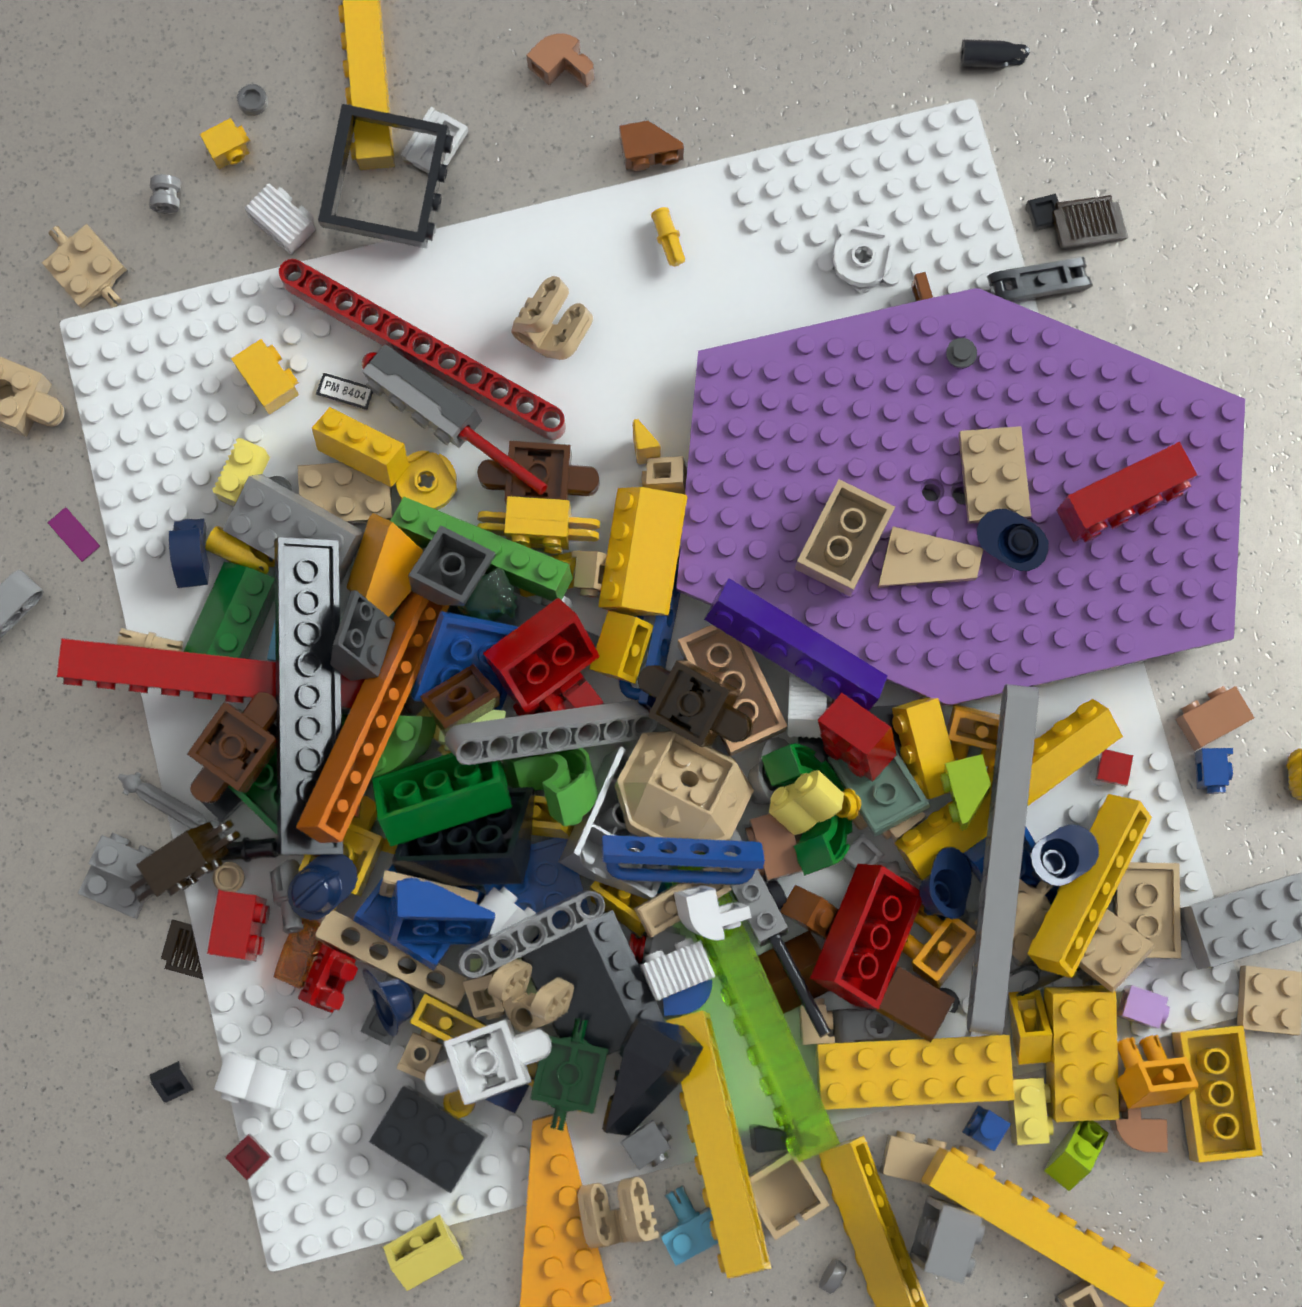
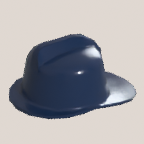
M995 509L987 512L979 521L977 539L981 547L1009 567L1018 571H1030L1038 568L1045 561L1049 552V542L1045 533L1033 522L1008 509Z
M1068 824L1058 828L1033 846L1031 852L1033 872L1031 875L1033 878L1038 877L1041 881L1052 886H1063L1075 880L1096 864L1099 856V845L1095 836L1088 829L1080 825Z
M948 847L939 851L934 859L931 873L922 880L919 887V895L926 915H943L949 919H958L964 914L971 886L972 872L966 856L960 850Z
M341 854L320 855L310 862L290 882L288 900L293 911L301 918L308 920L321 919L329 914L355 889L358 878L357 869L353 861L346 855Z
M363 969V977L373 997L380 1022L389 1035L394 1037L398 1034V1026L408 1020L415 1012L412 990L407 983L397 978L378 982L369 970Z

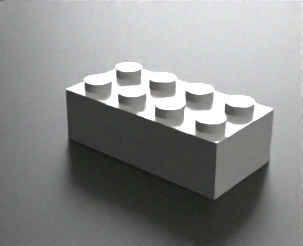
M262 474L248 477L223 528V531L275 559L274 539L277 537L338 540L339 586L360 547L364 531Z
M1302 872L1180 908L1181 922L1197 970L1211 968L1302 940Z
M927 1195L910 1251V1259L926 1272L963 1284L965 1276L970 1278L974 1269L975 1258L971 1257L974 1245H979L984 1235L985 1225L981 1224L982 1217L964 1207Z

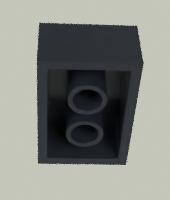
M403 1085L369 1142L447 1192L452 1193L488 1135L462 1118L453 1115L444 1107L409 1085Z

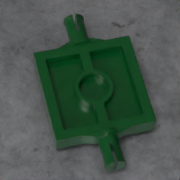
M575 1018L571 1037L558 1038L549 1036L552 1044L551 1052L546 1058L538 1062L530 1097L531 1100L544 1102L555 1108L550 1128L556 1129L558 1118L560 1117L558 1130L564 1131L567 1111L578 1110L594 1114L608 1049L593 1046L584 1040L589 1021L582 1020L581 1029L578 1032L581 1019Z

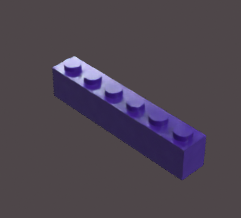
M728 578L715 596L704 618L705 621L834 700L843 693L869 711L880 698L888 675Z

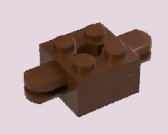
M509 441L508 456L548 485L542 495L538 494L494 460L487 459L482 461L477 470L478 479L483 488L505 491L504 501L506 507L507 496L568 500L569 495L592 496L598 491L600 485L599 474L594 467L571 465V445Z
M259 692L254 695L243 712L226 702L221 705L187 753L188 756L203 766L190 786V791L196 800L205 803H215L229 785L237 791L248 792L276 753V742L278 739L276 735L268 731L276 720L277 701L275 696L266 692Z

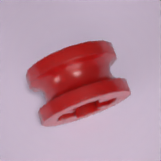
M631 933L629 946L638 963L642 964L647 936L643 935L641 938H638L635 933Z

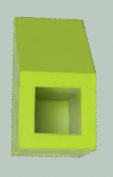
M983 754L945 763L944 773L940 774L944 792H950L953 803L948 804L952 822H958L960 831L968 828L990 791L991 783Z
M1076 1121L1054 1150L1044 1172L1065 1189L1071 1191L1092 1171L1109 1133L1095 1121Z

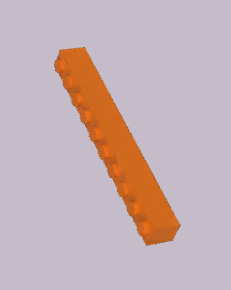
M412 591L400 603L393 618L396 624L379 676L364 680L296 828L319 843L343 841L418 676L440 611L447 612L449 605H437Z

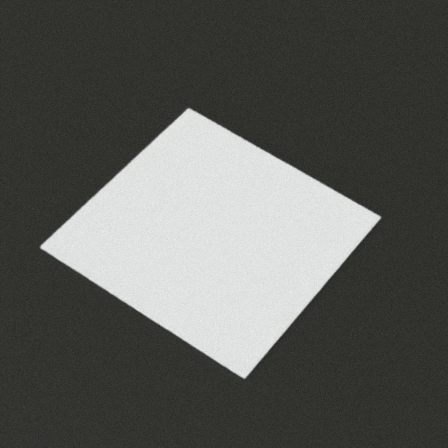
M966 99L437 228L433 241L428 240L427 249L392 241H383L301 261L562 410L565 416L566 430L561 438L549 440L417 366L474 407L482 419V422L474 431L507 456L509 441L571 445V465L591 466L597 470L600 482L598 491L592 496L569 495L568 500H570L571 517L593 518L600 521V528L593 530L599 533V540L596 542L570 540L569 550H562L560 554L572 551H598L607 554L617 489L642 487V471H647V464L639 465L636 461L632 429L634 419H639L661 446V458L683 456L687 469L699 350L916 302L911 283L917 273L926 272L933 297L973 288H979L995 294L993 286H989L987 279L989 274L1025 267L978 107L973 99ZM658 208H669L675 230L680 232L678 239L685 256V262L677 267L668 264L662 244L657 242L659 235L651 218V213ZM869 226L878 229L885 235L884 238L893 248L894 257L891 269L879 285L869 287L853 286L840 279L836 274L833 264V252L836 242L842 235L844 236L847 232H850L852 228ZM861 250L859 255L855 254V258L859 259L861 263L871 260V257L867 256V251ZM280 267L75 316L60 322L61 334L127 630L144 634L154 632L158 637L183 641L182 652L187 645L224 561L232 562L206 550L210 564L208 585L177 588L169 553V531H173V525L176 521L204 518L207 527V541L215 526L224 528L234 507L221 502L214 494L212 488L216 487L217 477H220V472L224 471L225 461L229 460L228 455H231V450L235 449L233 444L237 443L236 439L238 438L264 448L268 453L270 459L262 475L268 478L272 476L286 478L291 484L292 491L299 495V465L340 463V461L317 450L312 431L313 425L331 407L404 443L407 456L421 450L445 456L455 469L457 492L451 501L438 511L475 526L479 523H484L477 520L478 512L480 511L506 513L505 491L485 489L481 486L478 479L477 470L482 461L491 458L468 441H465L460 448L451 442L448 445L444 444L433 434L435 430L428 425L425 429L419 426L411 418L413 414L406 409L403 412L397 410L388 401L390 398L384 393L379 396L373 392L367 410L316 395L323 372L366 385L368 380L362 372V359L370 352L378 353L383 346L289 293L279 276ZM292 273L288 277V280H298L301 276V273ZM551 276L559 277L569 289L568 297L553 320V324L557 325L565 311L577 303L583 304L593 315V322L577 350L572 356L564 360L545 357L518 341L511 333L513 322L519 316V312L525 306L528 297L533 298L542 282ZM1005 282L1006 290L1013 289L1011 282ZM318 287L314 290L313 295L320 296L326 292L327 288ZM1035 298L1013 301V303L1039 313ZM344 301L339 305L338 309L347 310L353 303ZM369 316L365 319L364 324L372 325L377 322L378 317ZM395 330L390 334L389 338L393 340L399 339L403 336L404 332ZM260 339L263 340L267 347L273 344L282 358L278 362L283 370L289 368L299 382L295 385L299 396L270 415L231 360L232 357ZM420 345L416 348L415 352L417 354H425L429 351L430 347L428 345ZM447 359L441 363V367L450 369L456 362L452 359ZM471 374L467 377L466 381L470 384H476L482 377L479 374ZM498 388L492 393V396L501 399L507 395L508 391ZM523 403L519 406L518 411L524 414L529 413L533 410L534 406L529 403ZM549 418L544 422V426L555 428L559 425L560 421L556 418ZM424 474L421 476L422 482L418 485L430 488L435 478L433 476L428 478ZM396 482L391 487L393 515L402 500L397 491ZM929 489L922 491V495L926 500H937V495L934 491ZM956 492L953 494V498L957 503H966L963 493ZM356 523L351 525L359 528L362 531H365L367 523ZM531 548L548 556L557 555L544 552V548ZM357 553L339 586L340 618L344 614L351 593L346 587ZM269 566V572L266 575L275 578V566ZM487 574L482 576V578L520 595L518 587ZM577 588L567 589L564 596L573 602L571 609L578 615L585 630L600 636L602 625L608 610L598 607L601 592L595 598L580 596V589ZM680 594L665 669L671 672L676 660L684 661L678 648V639L712 625L704 620L710 605L685 594ZM540 596L526 597L541 604L542 597ZM275 600L248 659L268 661L267 655L275 621ZM645 616L644 621L654 625L656 616ZM651 637L639 673L646 666ZM751 649L788 726L790 672ZM1141 661L1103 671H1095L1073 678H1065L1034 686L1039 690L1035 739L1050 730L1056 722L1064 720L1075 712L1081 704L1093 698L1110 710L1123 735L1121 739L1108 747L1107 750L1134 755L1129 782L1126 787L1095 780L1099 754L1027 806L1025 826L1035 843L1058 828L1068 824L1080 825L1090 831L1097 817L1098 810L1103 805L1108 794L1140 800L1152 816V819L1130 862L1179 863L1180 908L1214 898L1144 662ZM590 665L580 671L605 704L632 700L622 694L618 679L590 670ZM637 677L636 683H635V684H634V683H631V685H632V687H634V688H639V689H640V687L638 686V677ZM886 681L880 698L873 707L902 705L925 696L915 694L907 688ZM148 687V693H141L162 791L202 813L207 822L214 821L216 817L200 801L196 800L190 791L191 783L203 766L188 756L187 753L225 702V695L213 694L212 700L193 698V692L181 691L180 697L161 695L160 688ZM413 687L406 700L407 705L412 710V714L403 708L400 713L401 716H416L425 707L423 702L413 700L411 696ZM1002 693L979 700L959 703L958 705L1000 715ZM508 695L502 711H506V718L516 717L518 715L513 709L515 702ZM244 698V703H226L244 711L252 698ZM826 703V707H830L832 703ZM940 704L947 729L953 706H943ZM341 708V714L348 715L351 709ZM657 722V727L654 732L670 731L665 726ZM788 727L785 732L772 737H780L789 744H798L795 736L791 738L788 736ZM717 735L711 747L728 755L720 736ZM433 738L425 754L421 755L413 765L442 756L437 750L441 745ZM638 740L583 748L590 757L594 778H596L606 755L621 746L626 749L629 759ZM768 740L731 756L735 759L746 778L749 771L759 763L761 751ZM970 746L967 758L980 755L982 748ZM371 778L365 790L364 796H368L373 801H375L373 781ZM544 790L535 791V796L545 797ZM950 792L927 799L930 803V808L923 811L926 815L923 821L931 813L940 810L952 801ZM751 796L736 827L742 841H748L745 828L750 827V819L770 814V804H754ZM244 802L223 822L231 820L234 824L232 828L224 833L226 836L237 830L241 834V837L233 842H241L244 837H249L250 840L272 837L277 839V835ZM168 816L173 839L190 829ZM377 817L371 832L386 838ZM852 822V833L847 835L846 844L851 845L863 833L885 854L881 858V862L898 861L901 871L910 872L915 875L908 868L891 837L888 840L881 834L874 837L868 826L863 830H859ZM802 834L794 835L796 844L800 841ZM532 835L531 844L555 837ZM381 851L362 896L359 897L351 893L337 906L335 911L353 920L356 912L384 876L385 870H388L392 865L394 854ZM278 855L276 858L252 859L250 862H245L243 859L221 860L223 863H236L244 871V884L236 891L237 893L257 895L267 899L266 905H270L268 923L263 924L261 936L265 937L264 949L261 956L257 955L256 961L207 954L218 889L213 883L214 871L198 878L199 881L184 890L222 1064L226 1052H235L291 1070L279 1108H270L269 1112H263L251 1108L252 1102L240 1098L239 1103L231 1101L239 1141L241 1142L248 1134H251L272 1156L248 1180L267 1267L272 1272L395 1240L439 1214L447 1226L527 1205L532 1121L536 1118L554 1114L555 1108H552L547 1103L530 1099L532 1086H529L516 1113L503 1109L485 1099L476 1102L473 1111L462 1119L488 1136L452 1193L447 1192L369 1142L403 1085H409L442 1107H444V1095L433 1094L427 1088L424 1080L396 1069L412 1033L420 1034L422 1030L410 1023L414 1013L408 1020L400 1024L398 1034L394 1036L390 1045L360 1032L374 1004L362 970H369L378 982L385 981L386 974L356 960L355 965L358 967L356 976L350 982H346L342 991L345 998L340 1010H334L333 1013L297 999L300 990L305 986V979L313 961L318 957V950L321 944H325L316 939V932L325 916L315 920L301 918L303 930L297 933H284L281 907L274 904L270 872L290 859L298 861L301 865L305 855ZM842 859L835 865L804 876L802 871L775 880L779 882L787 898L794 885H797L821 896L839 909L855 870ZM668 865L667 867L669 870L699 871L704 868ZM973 872L965 908L968 913L979 910L981 883ZM579 874L583 890L590 891V886L594 880ZM761 876L764 882L767 883L765 880V876ZM483 885V886H482L480 889H478V890L481 891V892H483V893L485 894V897H486L487 895H486L485 888H484V885ZM731 891L717 898L719 906L736 901ZM588 896L586 900L589 911L592 913L596 905L590 901V896ZM1115 896L1112 897L1107 907L1113 914H1115ZM782 914L788 926V934L782 936L784 942L808 931ZM937 915V916L940 917L942 920H944V919L947 918V917H944L943 915ZM681 920L672 925V927L681 929L680 935H685V940L691 937L694 943L701 940L715 974V977L711 978L712 990L709 998L703 1006L691 1013L702 1010L710 1013L742 1148L751 1146L749 1125L757 1124L806 1132L900 1107L819 1109L815 1044L801 1045L799 1008L797 1007L780 1015L753 960L754 957L772 949L771 944L769 943L760 948L746 920L741 921L739 927L723 929L725 939L712 940L693 933L683 925ZM619 922L629 944L631 933L635 932ZM1182 922L1181 958H1145L1115 990L1117 1011L1124 987L1128 985L1168 997L1166 1005L1170 1006L1168 1018L1165 1024H1160V1028H1149L1117 1017V1042L1133 1037L1135 1043L1139 1044L1143 1038L1151 1035H1158L1159 1038L1170 1036L1171 1032L1188 1031L1237 1018L1239 979L1233 961L1197 970ZM913 923L909 934L921 943L926 944L932 935L917 923ZM347 930L342 934L356 942L360 939L359 934L355 930ZM646 931L641 935V937L643 935L647 936ZM811 932L822 950L826 940ZM499 941L495 943L493 950L496 956L503 957L509 953V951L502 952ZM375 944L370 948L385 957L388 955L387 948L382 944ZM452 944L439 964L467 977L458 968L457 959L460 952L471 945ZM975 944L940 987L953 990L959 998L960 1005L958 1004V1009L954 1014L950 1012L953 1008L952 1004L934 1038L991 1035L967 1031V1012ZM902 952L896 966L927 982L913 971V959ZM469 954L465 958L464 966L466 970L470 971V959H481L478 954ZM643 954L642 964L647 963L645 956L649 954ZM1011 955L1010 971L1032 961V959L1028 955L1021 963ZM638 963V965H639V967H640V969H641V971H642V973H643V975H644V978H645V980H646V982H647V984H648V981H647V979H646V976H645V974H644V971H643V969H642V967H641L642 964ZM1022 971L1009 977L1008 992L1022 991L1037 983L1038 976L1032 971ZM1076 971L1073 978L1065 976L1044 987L1083 986L1082 980L1078 978V971ZM431 973L427 977L441 985L445 983L444 977L440 973ZM1044 987L1038 989V990H1040V992H1041V996H1042L1043 1003H1044ZM416 990L413 997L415 1011L424 996V993ZM831 991L815 998H824L826 1011L871 1009L853 1006ZM465 993L457 1009L474 1017L467 994ZM1007 993L1005 1021L1001 1035H1010L1013 1077L1046 1068V1063L1018 1064L1012 1039ZM663 999L656 1001L665 1022L666 1020L688 1015L664 1016ZM527 1009V1013L533 1018L531 1012ZM506 1012L504 1015L487 1020L486 1016L476 1018L487 1025L505 1019L509 1020ZM878 1014L876 1015V1020L870 1022V1026L875 1027L878 1033L882 1032V1027L887 1026V1020L881 1019V1015ZM894 1022V1029L887 1037L866 1039L858 1042L924 1038ZM552 1023L536 1028L543 1030L549 1036L558 1037ZM514 1028L516 1035L523 1033ZM833 1030L828 1034V1037L834 1036ZM440 1038L437 1042L444 1046L436 1064L449 1060L444 1040ZM420 1047L415 1051V1057L418 1060H423L426 1057L424 1048ZM620 1050L607 1056L594 1114L576 1110L567 1111L566 1123L582 1185L593 1183L605 1185L694 1161V1157L698 1154L696 1145L691 1143L687 1132V1124H690L688 1111L683 1110L679 1094L683 1092L681 1083L632 1132L634 1133L651 1120H654L656 1125L662 1122L672 1137L668 1141L671 1149L666 1151L669 1156L667 1159L655 1167L648 1163L638 1170L621 1144V1141L628 1136L605 1133L602 1130L608 1100L614 1094L616 1082L613 1079L615 1070L620 1069L622 1057L619 1054Z

